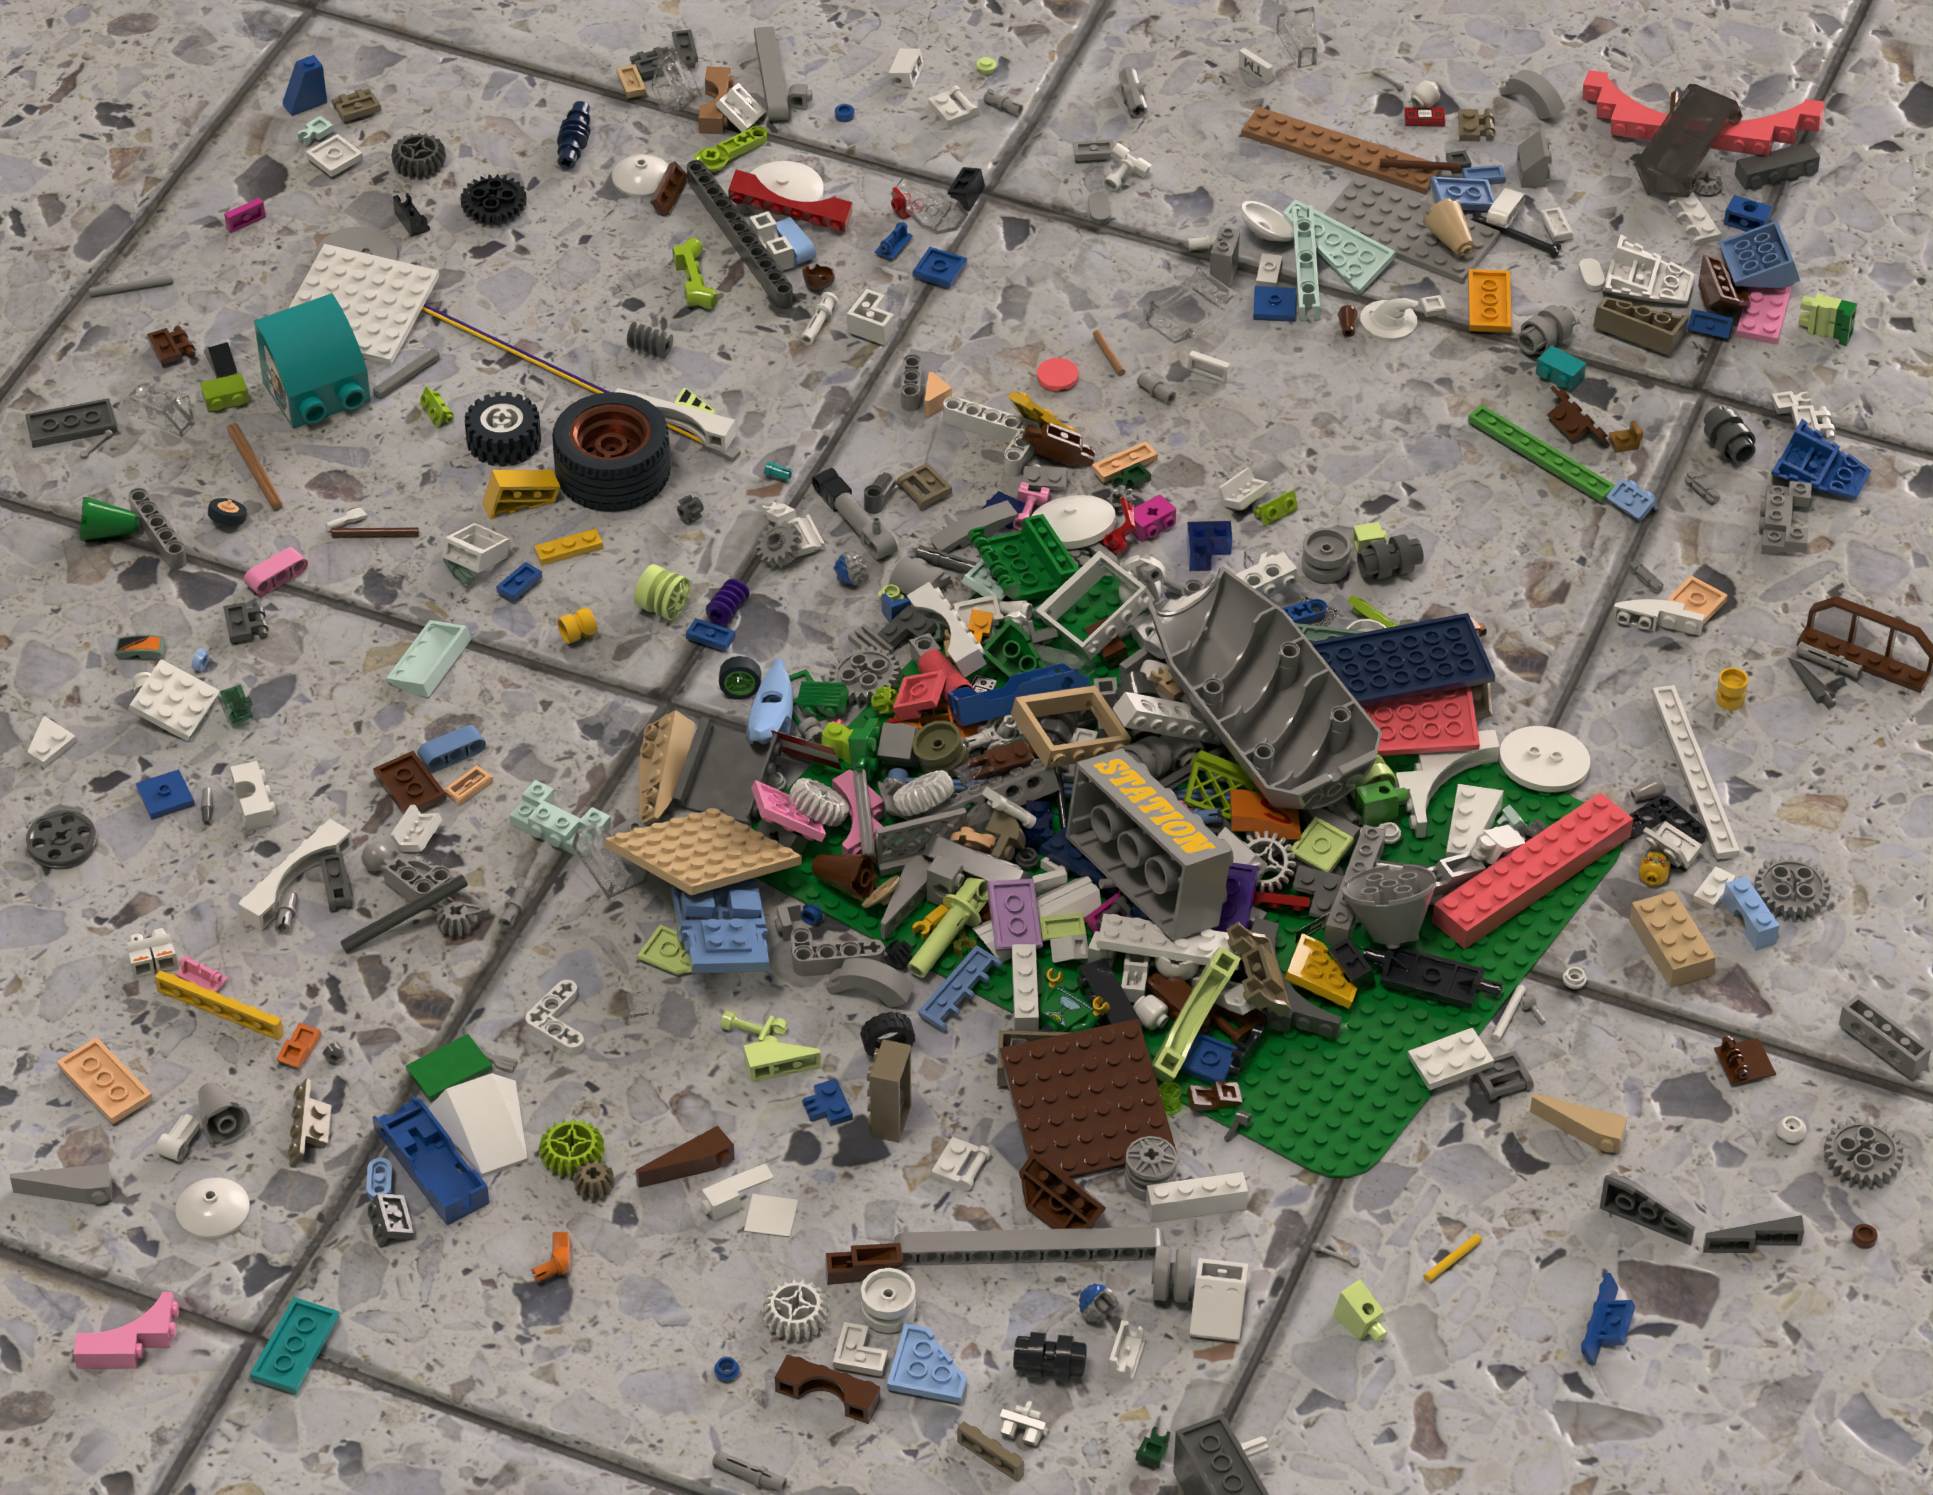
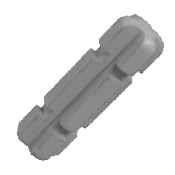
M1687 473V476L1684 478L1686 483L1692 484V488L1703 497L1705 496V499L1710 503L1718 501L1720 494L1717 491H1713V488L1703 479H1699L1696 473Z
M1639 560L1630 563L1629 570L1650 587L1654 593L1663 590L1664 583L1648 568L1643 566Z

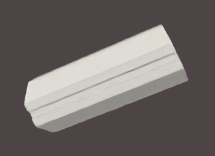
M1088 876L1076 878L1036 898L1039 917L1083 913V917H1086L1101 905L1100 890L1092 883ZM991 920L972 928L995 957L1002 962L1012 958V950L995 951Z

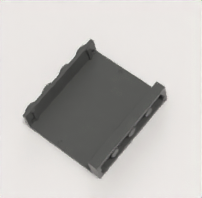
M701 716L672 796L676 806L697 812H705L709 808H716L725 815L734 817L739 822L753 825L755 818L759 817L760 813L751 787L755 780L768 785L769 778L773 777L777 756H780L783 750L778 734L774 733L773 739L767 744H761L758 741L749 744L746 733L713 726L710 718Z

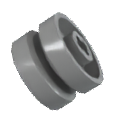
M1318 528L1308 533L1303 540L1302 570L1305 575L1321 583H1332L1345 577L1349 570V557L1351 553V542L1347 535L1334 528Z
M1156 1246V1258L1153 1261L1151 1283L1154 1285L1153 1301H1166L1168 1299L1169 1286H1174V1301L1188 1303L1191 1248L1179 1247L1176 1250L1175 1262H1171L1170 1247Z

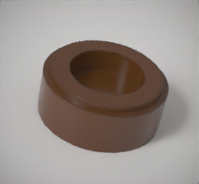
M1859 1224L1853 1229L1852 1241L1857 1247L1869 1249L1876 1244L1878 1233L1873 1226Z

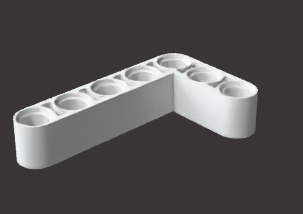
M948 397L944 400L943 419L945 423L1010 443L1004 453V472L1009 476H1018L1022 473L1024 466L1030 461L1035 450L1034 446L1022 440V434L1026 426L1040 428L1038 422L958 397Z

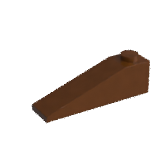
M717 1125L636 1169L637 1186L639 1188L714 1171L721 1166H726L735 1159L734 1144Z

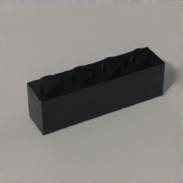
M1106 958L1079 966V976L1076 978L1080 990H1084L1087 1003L1093 1006V1000L1100 996L1103 998L1100 1007L1105 1002L1110 1005L1107 1013L1099 1015L1101 1017L1098 1021L1099 1024L1105 1026L1139 1019ZM1139 1019L1140 1026H1141L1142 1033H1143V1024H1142V1022H1141L1140 1019Z

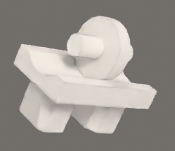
M1028 1401L1025 1407L1016 1405V1413L1002 1409L1000 1414L1002 1420L1001 1435L1014 1439L1018 1428L1026 1430L1022 1440L1024 1443L1032 1446L1038 1444L1041 1436L1046 1437L1048 1428H1045V1422L1039 1421L1041 1412L1033 1410L1034 1402Z

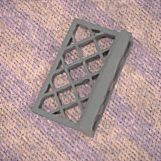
M961 808L876 828L875 858L878 862L877 868L880 876L901 872L907 862H911L917 855L922 857L932 835H938L950 840L954 832L960 831L961 827H967L966 809ZM960 817L955 824L949 823L952 819ZM938 823L932 830L927 828L930 824ZM944 827L949 828L943 835L938 833ZM915 828L910 835L905 833L907 830ZM922 832L926 833L921 840L917 839ZM893 834L888 840L882 838L883 835ZM900 837L905 839L899 845L894 844Z

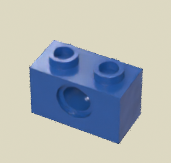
M1734 195L1726 208L1723 225L1747 232L1769 224L1773 206Z

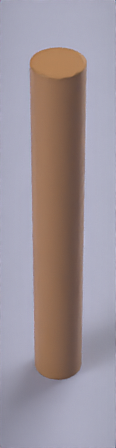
M1095 330L1093 336L1119 376L1124 375L1125 369L1101 331Z

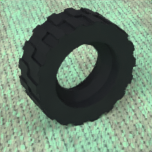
M888 1012L874 1016L869 1021L867 1020L860 1032L867 1055L872 1056V1058L874 1057L875 1049H880L883 1040L878 1038L888 1033L897 1034L884 1038V1040L908 1044L912 1048L916 1036L911 1019L906 1014H901V1012Z

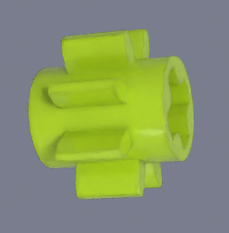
M891 686L876 688V694L871 698L873 708L880 711V714L894 712L893 706L898 693L891 689Z

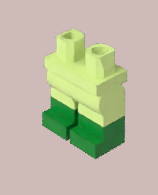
M1817 293L1815 298L1804 296L1800 309L1810 311V313L1802 311L1798 324L1808 327L1807 334L1813 335L1815 333L1821 337L1828 336L1839 340L1840 345L1847 346L1854 331L1857 303L1823 296L1824 294Z

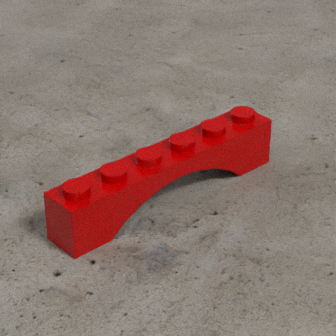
M737 169L728 189V197L736 204H746L757 210L764 209L775 215H785L793 220L806 221L814 226L827 227L835 232H845L852 215L853 202L836 197L813 202L790 200L769 190L760 182L755 174Z

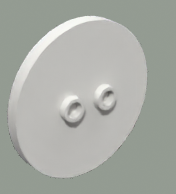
M1529 726L1515 730L1505 737L1500 747L1499 762L1504 772L1512 780L1524 787L1541 792H1561L1570 790L1585 780L1589 772L1590 756L1585 746L1569 733L1551 727Z

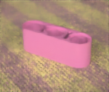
M293 547L286 548L247 571L244 576V583L257 595H266L302 574L307 569L308 561Z

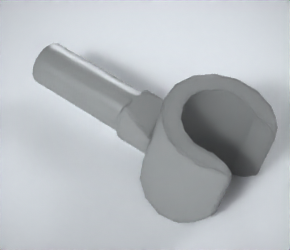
M1522 996L1520 1001L1522 1010L1531 1009L1540 1024H1544L1546 1020L1536 1007L1535 996Z

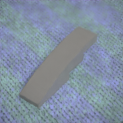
M1007 500L972 513L947 526L929 539L936 549H941L944 553H948L959 544L964 548L972 543L968 537V532L971 529L984 526V536L988 538L1019 515Z

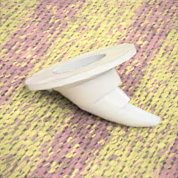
M1408 298L1372 302L1362 310L1360 324L1373 337L1382 340L1404 339L1411 335L1417 327V316L1411 308L1416 307L1418 302Z

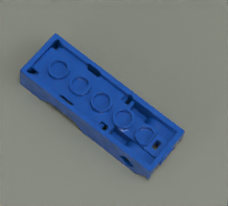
M1059 663L1011 675L1004 687L980 693L970 687H964L948 691L947 697L952 718L960 725L965 726L1011 714L1015 697L1090 686L1088 675L1082 676L1078 673V668L1072 669L1064 663ZM1054 670H1059L1062 673L1058 674Z
M413 1096L412 1101L402 1105L398 1112L392 1115L384 1114L378 1118L376 1115L372 1117L374 1130L446 1225L489 1204L488 1186L477 1171L470 1169L455 1149L450 1136L421 1099Z

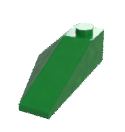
M1011 618L983 647L986 653L983 656L1008 678L1011 675L1046 667L1027 632Z

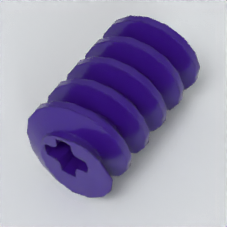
M737 579L727 580L706 605V615L712 623L721 627L726 626L728 621L733 618V615L741 607V604L749 597V588Z

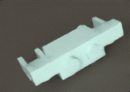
M535 780L522 794V802L509 815L510 824L530 833L535 838H540L552 846L559 847L586 861L600 840V836L611 827V816L593 807L582 818L550 804L555 798L554 789Z

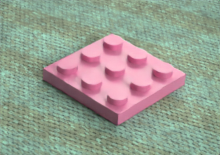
M755 780L751 789L763 820L768 823L776 822L789 832L797 831L810 841H814V839L820 842L823 841L826 835L823 825L812 818H808L807 815L796 809L788 798L789 794Z

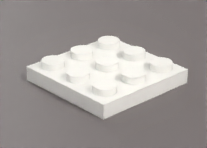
M160 659L129 705L128 710L188 742L219 696L220 690Z

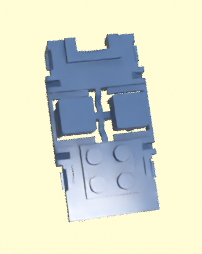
M753 878L694 895H689L671 885V898L677 920V940L685 944L692 973L769 971L770 962L766 943L768 931L766 929L759 889L757 888L758 884L756 881H753ZM689 917H702L704 920H689Z

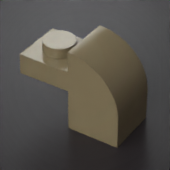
M995 810L985 829L987 834L995 836V841L997 842L991 855L1009 862L1014 857L1015 848L1024 850L1026 837L1014 817Z

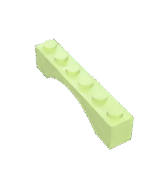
M1220 946L1213 952L1152 1062L1155 1077L1166 1084L1176 1077L1203 1021L1241 959Z

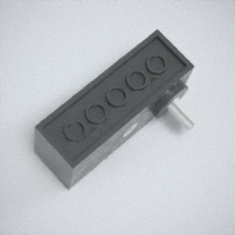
M1223 1414L1214 1416L1176 1431L1173 1473L1186 1495H1269L1248 1457L1269 1450L1267 1439L1261 1436L1240 1444Z

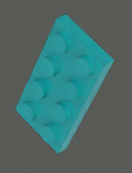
M293 1297L250 1372V1380L297 1394L340 1318L339 1311Z

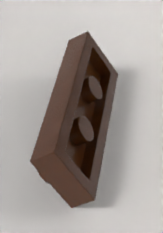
M676 161L668 165L650 201L662 216L669 214L687 178V174Z

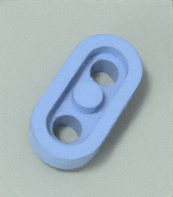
M375 1158L368 1164L366 1189L367 1196L371 1201H373L377 1192L380 1194H392L393 1170L391 1162L386 1158Z

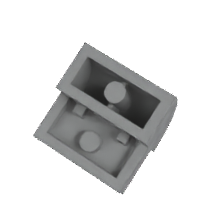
M905 556L894 568L889 584L898 586L901 592L908 595L928 582L931 583L934 589L937 587L941 588L950 583L951 575L939 567L926 563L921 558L911 559Z

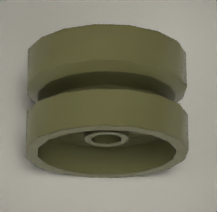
M943 720L926 724L918 730L913 738L912 747L925 774L935 772L936 770H943L950 777H953L961 772L966 766V762H968L969 752L958 727L951 722Z

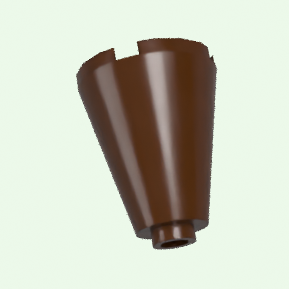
M823 854L817 856L811 865L815 877L860 901L863 900L864 896L869 897L878 879V874L874 873L875 866L878 867V862L875 857L868 854Z

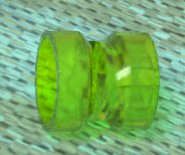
M1165 1082L1160 1085L1159 1092L1165 1113L1171 1116L1177 1114L1181 1109L1182 1089L1177 1083Z

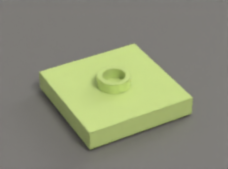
M1315 816L1301 834V839L1295 842L1289 853H1295V858L1314 869L1331 873L1354 843V838Z

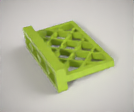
M1200 750L1191 760L1190 766H1192L1183 804L1193 808H1200L1201 810L1215 809L1211 800L1219 797L1224 809L1221 810L1222 815L1218 817L1226 818L1227 821L1231 822L1230 805L1224 794L1230 792V789H1237L1241 786L1248 791L1261 792L1240 765ZM1198 769L1206 773L1209 778L1208 781L1200 782L1197 776ZM1220 778L1226 780L1230 788L1222 791L1216 780ZM1209 783L1212 784L1217 793L1210 798L1203 787ZM1196 789L1200 791L1204 799L1201 802L1191 799L1192 792Z

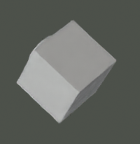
M884 722L877 753L878 757L887 765L919 768V760L912 747L913 738L919 729L916 726L904 723L893 724Z

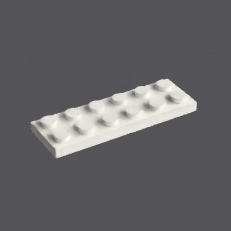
M1103 914L1097 948L1157 958L1166 957L1170 960L1191 961L1195 964L1207 965L1213 952L1221 946L1240 958V954L1237 951H1232L1227 942L1229 936L1226 932L1207 929L1173 941L1153 921L1123 917L1117 914Z

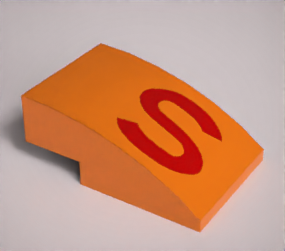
M1230 789L1231 831H1254V839H1256L1255 832L1257 831L1260 833V838H1264V832L1268 831V838L1271 839L1274 833L1278 834L1277 839L1283 837L1285 839H1301L1298 809H1279L1272 806L1262 793Z

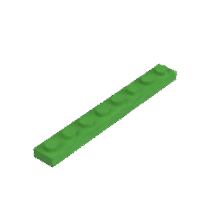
M1483 405L1468 415V422L1601 503L1606 500V496L1615 486Z

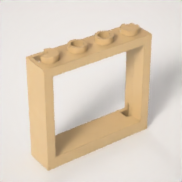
M1096 686L1015 697L1011 716L1045 768L1076 764L1077 762L1118 750L1130 744L1131 737ZM1091 709L1109 737L1054 746L1035 717Z

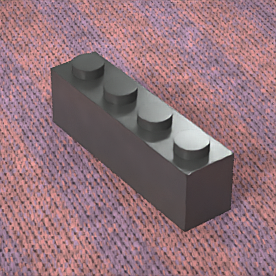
M1807 142L1771 151L1769 156L1754 155L1738 159L1734 175L1743 188L1747 190L1816 173L1819 168L1820 156L1811 143Z

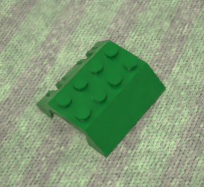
M1043 514L1023 518L1021 531L989 538L984 536V526L973 528L968 532L970 541L979 551L980 556L992 575L997 579L1005 595L1014 601H1027L1051 596L1079 570Z

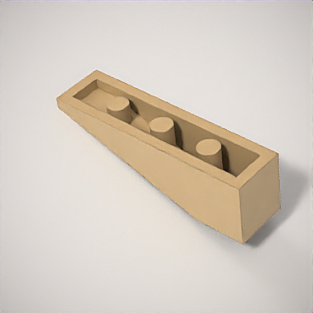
M1533 1093L1530 1106L1531 1113L1593 1148L1619 1154L1626 1130L1627 1117Z

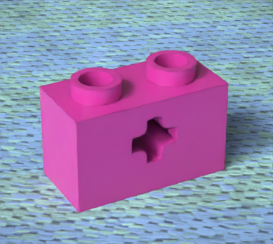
M1161 494L1135 507V529L1132 534L1141 542H1144L1149 538H1153L1158 533L1171 528L1176 524V508Z

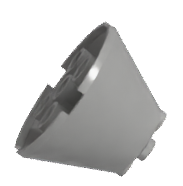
M1403 864V869H1390L1389 865H1384L1358 872L1344 882L1345 887L1342 888L1343 896L1373 939V942L1386 944L1387 948L1394 949L1400 947V943L1419 939V931L1436 887V876L1431 870L1416 865Z

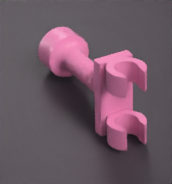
M1021 482L1017 501L1025 502L1026 504L1022 513H1019V516L1014 519L1013 526L1015 529L1021 531L1023 518L1030 517L1034 505L1042 506L1048 502L1050 488L1042 487L1041 492L1036 493L1029 491V483Z

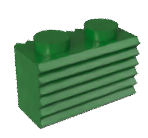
M801 681L796 704L806 716H815L816 714H824L828 717L843 716L849 690L844 682Z

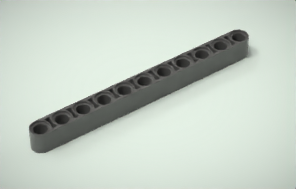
M700 160L688 162L687 182L775 306L780 309L790 308L793 305V286L706 165Z

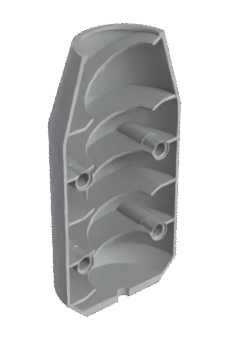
M1224 566L1219 568L1214 582L1207 591L1184 608L1167 613L1159 612L1154 607L1153 599L1148 601V609L1172 678L1272 806L1279 809L1322 808L1346 796L1356 788V782L1361 777L1368 775L1376 759L1382 732L1285 610Z

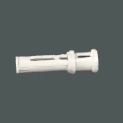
M822 293L820 303L814 307V315L800 337L801 342L805 345L813 343L822 324L830 318L832 309L837 306L838 298L833 293Z

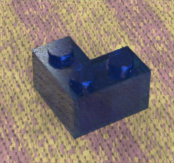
M1231 521L1187 522L1186 541L1189 571H1211L1212 555H1231Z

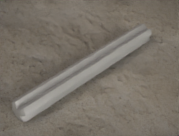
M864 769L861 772L854 770L853 777L862 854L875 857L866 771Z

